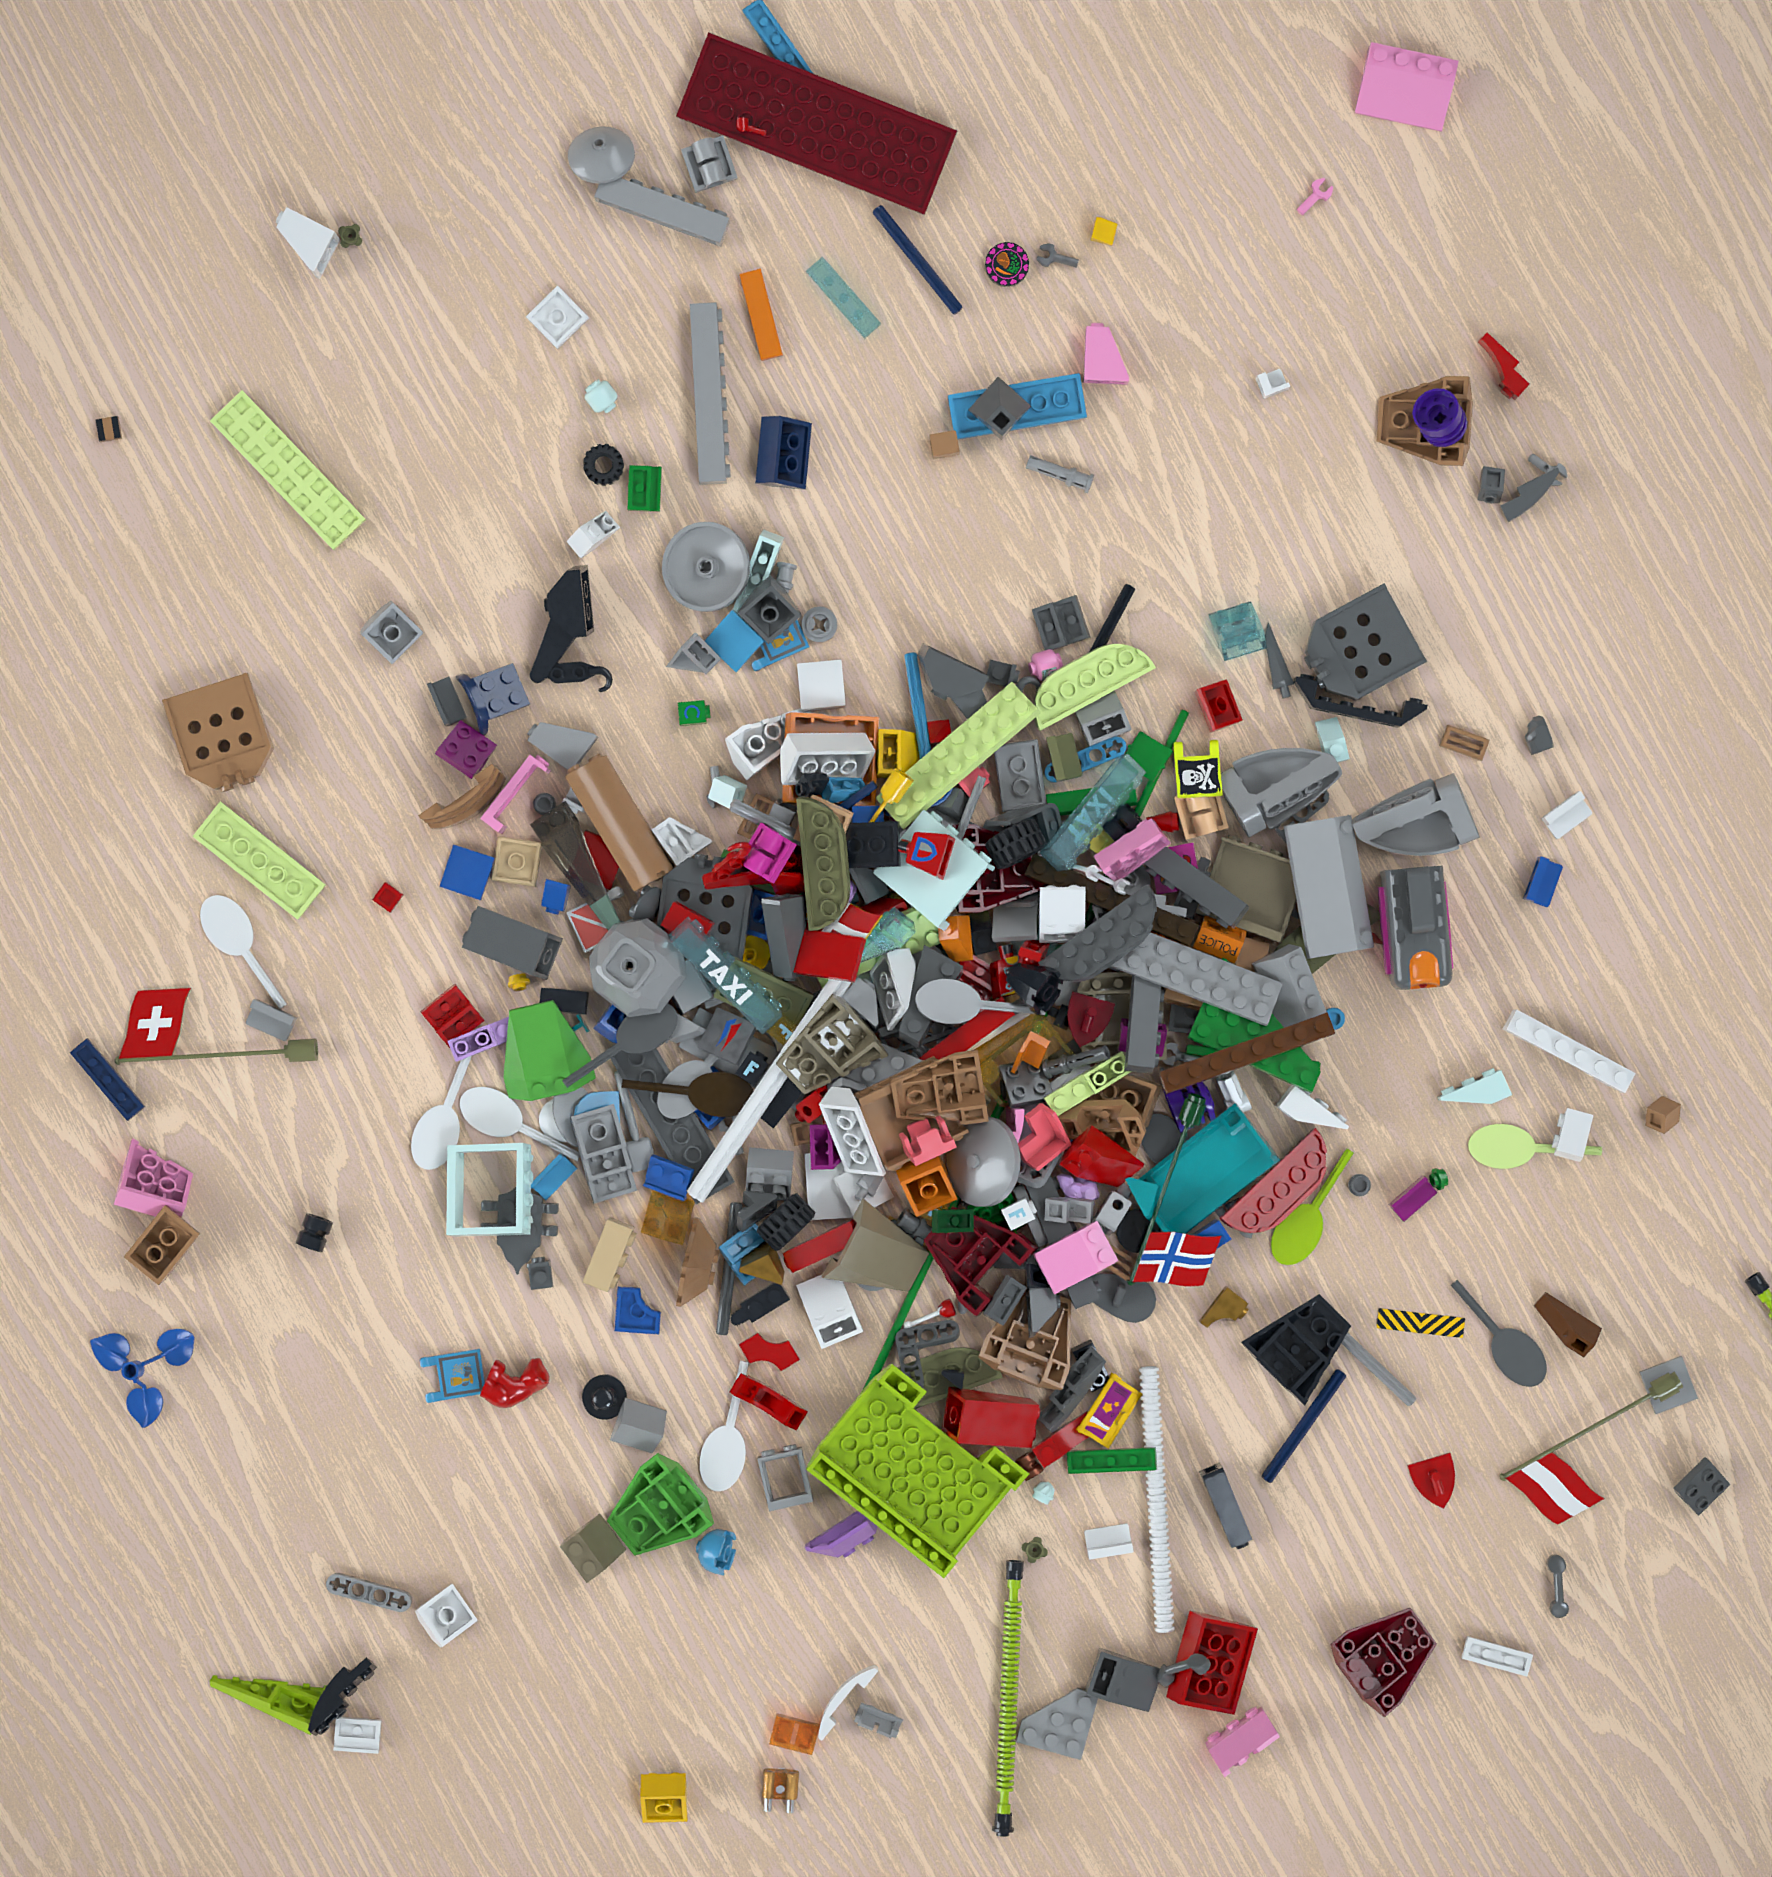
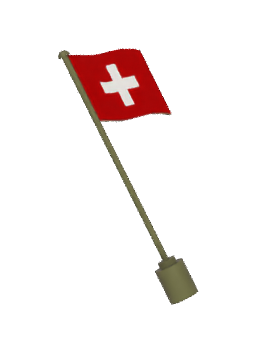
M191 988L141 990L136 993L133 1000L127 1036L120 1056H117L114 1061L117 1065H120L123 1062L284 1054L285 1058H289V1062L317 1061L318 1043L317 1039L289 1040L288 1045H284V1049L173 1055L181 1032L185 1003Z

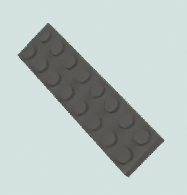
M657 1048L643 1054H629L622 1050L610 1058L622 1079L663 1083L670 1073ZM628 1089L670 1161L695 1169L691 1181L692 1184L715 1150L696 1114L693 1112L678 1119L667 1118L659 1111L657 1104L658 1092ZM727 1168L707 1198L735 1182ZM692 1197L696 1205L700 1203L699 1200Z

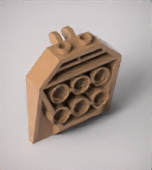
M248 673L162 700L186 775L213 789H220L221 792L234 789L233 785L237 783L242 785L255 782L254 778L261 775L274 750V746ZM237 708H241L244 713L240 720H235L233 717V713ZM216 715L222 717V724L218 727H214L212 724V719ZM194 722H199L201 725V730L197 734L191 732V725ZM250 734L252 741L249 745L244 746L241 742L242 736ZM228 740L231 747L229 751L223 753L220 745L223 741ZM203 747H207L209 750V756L206 759L199 757V751Z

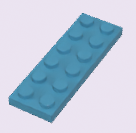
M1080 373L1008 385L1031 405V408L1010 431L1087 418ZM986 389L948 395L953 430L957 433L958 440L994 434L968 411Z

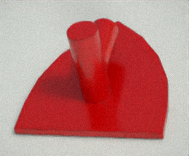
M1451 1453L1407 1465L1413 1483L1422 1496L1444 1509L1451 1498L1455 1485V1469Z

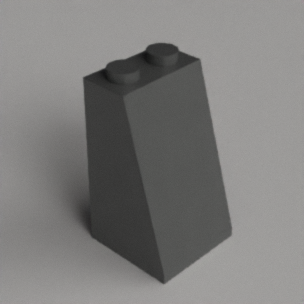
M477 906V909L471 915L470 927L463 935L462 948L547 980L563 938Z

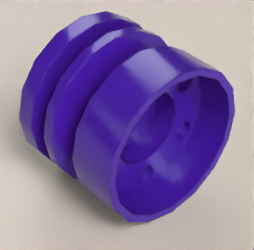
M1445 389L1426 391L1418 397L1413 406L1414 422L1428 443L1436 447L1453 445L1466 432L1468 423L1466 414L1457 398L1450 391Z
M1203 1082L1195 1084L1196 1088L1192 1086L1186 1087L1185 1092L1178 1090L1166 1095L1163 1089L1170 1112L1180 1133L1183 1132L1184 1125L1181 1124L1182 1120L1178 1116L1184 1099L1188 1097L1189 1093L1205 1097L1206 1108L1204 1113L1206 1112L1210 1121L1216 1119L1214 1102L1208 1087ZM1202 1116L1201 1124L1205 1123L1204 1116Z

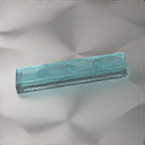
M823 256L806 270L809 277L864 339L881 325V322Z

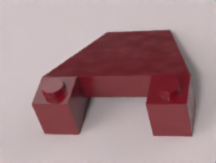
M974 1215V1232L932 1233L931 1231L924 1239L937 1265H939L944 1273L948 1284L951 1285L958 1301L976 1317L982 1314L993 1298L978 1283L1000 1257L1006 1253L1019 1266H1022L1038 1249L1022 1233Z

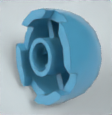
M716 1529L708 1532L702 1540L698 1541L696 1553L698 1554L701 1566L705 1570L724 1576V1570H730L736 1553V1549H732V1540H736L735 1533Z

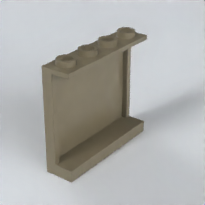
M1228 835V838L1222 837V843L1210 878L1250 907L1236 927L1282 943L1297 901L1290 860L1283 858V853L1271 849L1269 853L1261 850L1263 847L1252 842L1249 843V846L1240 843L1241 839L1232 835ZM1197 907L1195 913L1204 917L1206 914ZM1212 913L1209 914V917L1211 918H1218Z

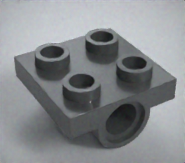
M1022 1061L1015 1074L1011 1072L1014 1062L999 1065L1000 1091L1002 1098L1005 1101L1008 1100L1010 1109L1045 1102L1043 1098L1053 1092L1049 1079L1043 1072L1042 1063L1039 1068H1036Z
M1704 1457L1673 1489L1699 1516L1730 1486V1483Z

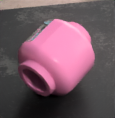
M1048 649L1034 653L1031 662L1028 663V667L1032 676L1035 675L1038 680L1044 681L1051 673L1063 667V663L1059 653Z

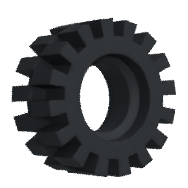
M609 444L592 446L591 450L587 451L585 458H583V469L588 479L602 486H606V484L611 485L614 481H618L624 468L620 452L615 447L609 446ZM606 456L611 459L612 468L607 473H600L595 469V462L599 457Z

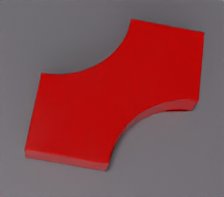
M756 1333L739 1344L750 1364L755 1361H768L782 1371L800 1360L789 1340L782 1343H772L765 1340L759 1333Z

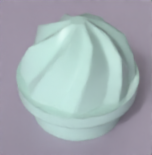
M1040 1482L1034 1487L1033 1491L1035 1492L1032 1497L1048 1505L1050 1500L1054 1499L1055 1490L1051 1483Z

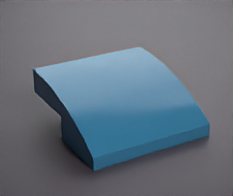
M732 610L707 637L705 642L737 673L765 640L736 611Z
M756 1223L744 1232L739 1231L719 1246L723 1257L744 1286L756 1277L739 1272L741 1260L765 1242L757 1233L758 1225Z

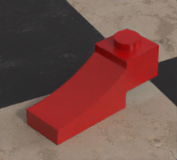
M1487 332L1478 343L1486 350L1497 367L1501 379L1499 384L1502 388L1500 390L1501 393L1508 399L1513 398L1516 400L1530 383L1514 369L1520 362Z
M1088 1411L1068 1422L1054 1433H1051L1049 1437L1031 1448L1043 1468L1060 1459L1071 1449L1089 1438V1436L1076 1430Z

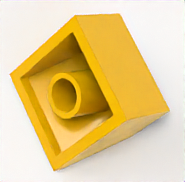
M686 1773L641 1774L640 1800L643 1823L687 1822Z

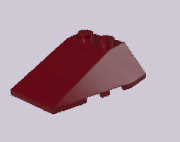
M953 824L952 827L957 830L959 824ZM968 824L963 839L967 838L975 845L974 850L978 854L982 851L991 858L985 844L990 838L1000 832H993L976 824ZM1042 850L1037 852L1036 855L1042 857ZM1032 856L1005 869H997L993 860H991L990 864L995 869L991 871L987 868L956 906L957 912L981 913L1039 892L1040 887H1044V884L1024 876Z

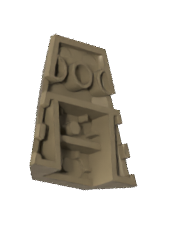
M832 994L778 1059L776 1065L803 1094H807L831 1083V1080L836 1077H844L850 1074V1071L860 1066L863 1068L870 1065L871 1061L887 1057L888 1053L873 1030L843 998Z
M862 1198L853 1216L857 1225L839 1259L831 1257L822 1278L909 1292L929 1252Z

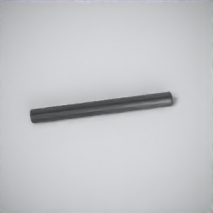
M731 1202L726 1241L740 1231L736 1225L737 1215L742 1209L741 1203ZM725 1258L716 1334L718 1335L728 1334L735 1276L734 1271Z

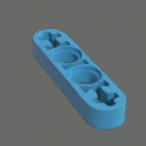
M1116 736L1078 751L1077 754L1082 764V772L1123 755L1127 747L1124 739ZM1113 741H1116L1117 744H1122L1119 753L1115 750L1110 751L1108 754L1111 757L1106 758L1102 745L1106 744L1107 749L1113 746ZM1093 749H1098L1102 753V758L1098 762L1092 761L1089 757V753ZM1050 763L1045 768L1044 774L1048 781L1056 783L1057 781L1054 776L1048 775L1051 771L1050 767H1053L1052 763Z

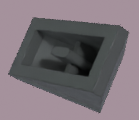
M953 787L948 798L939 805L932 806V808L960 822L969 797L960 788Z

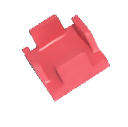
M940 1115L935 1117L940 1128L939 1130L931 1128L927 1118H925V1121L918 1120L907 1125L906 1128L912 1140L911 1143L903 1132L899 1134L904 1153L915 1166L957 1147L944 1119Z

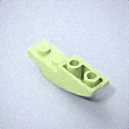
M1121 1051L1111 1056L1110 1059L1098 1063L1045 1096L1043 1099L1048 1107L1059 1116L1091 1095L1097 1094L1129 1074L1131 1071H1124L1125 1056Z

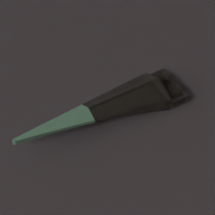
M564 801L531 823L530 826L541 840L542 844L540 845L609 931L620 920L595 866L579 821L567 802Z

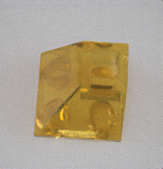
M652 1190L641 1233L683 1245L695 1204L694 1200L687 1198L681 1201Z

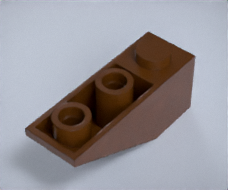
M1547 1292L1534 1304L1536 1310L1566 1347L1583 1358L1594 1348L1602 1330L1601 1327Z

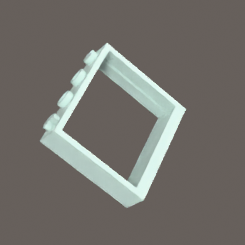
M530 1144L447 1145L446 1235L454 1237L530 1235L531 1223H533L531 1216V1206L533 1205V1195L531 1193L533 1172L531 1171V1162L534 1157L531 1155ZM517 1151L516 1226L463 1228L464 1153Z

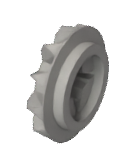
M814 607L808 610L802 619V630L805 636L813 642H825L831 639L837 630V619L834 613L825 607ZM813 617H815L819 621L825 620L827 618V620L824 623V628L826 632H824L821 629L812 631V629H814V626L816 625Z

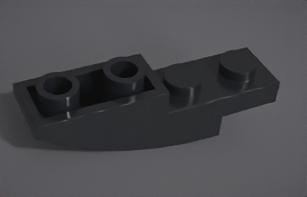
M366 1657L352 1671L343 1667L329 1682L313 1710L308 1731L315 1736L318 1734L322 1735L329 1729V1724L335 1718L339 1719L346 1713V1708L349 1704L344 1698L353 1695L358 1689L357 1686L363 1680L367 1681L374 1675V1670L377 1666Z

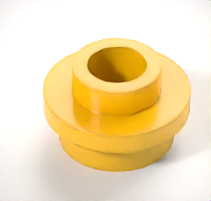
M524 973L512 975L509 977L508 988H513L514 991L525 990L526 986L530 984V979Z

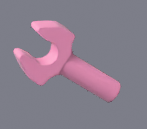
M1325 178L1317 179L1312 183V194L1296 209L1302 216L1319 199L1327 201L1331 197L1333 186L1328 188L1326 192L1319 190V186L1323 184Z

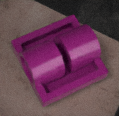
M460 720L438 747L435 755L472 779L485 766L489 757L495 751L497 744Z

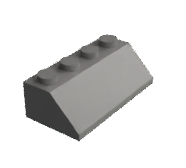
M1288 944L1252 963L1255 973L1283 983L1272 1014L1284 1028L1327 1013L1301 947Z

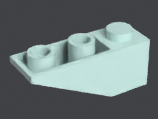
M1492 1068L1482 1073L1483 1077L1477 1080L1471 1077L1462 1081L1463 1086L1454 1089L1451 1086L1442 1090V1095L1437 1098L1441 1101L1493 1104L1511 1096L1512 1093L1502 1070L1495 1071Z

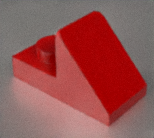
M1026 940L1021 945L1018 953L1020 956L1019 963L1040 966L1038 962L1045 958L1050 943H1039V940Z

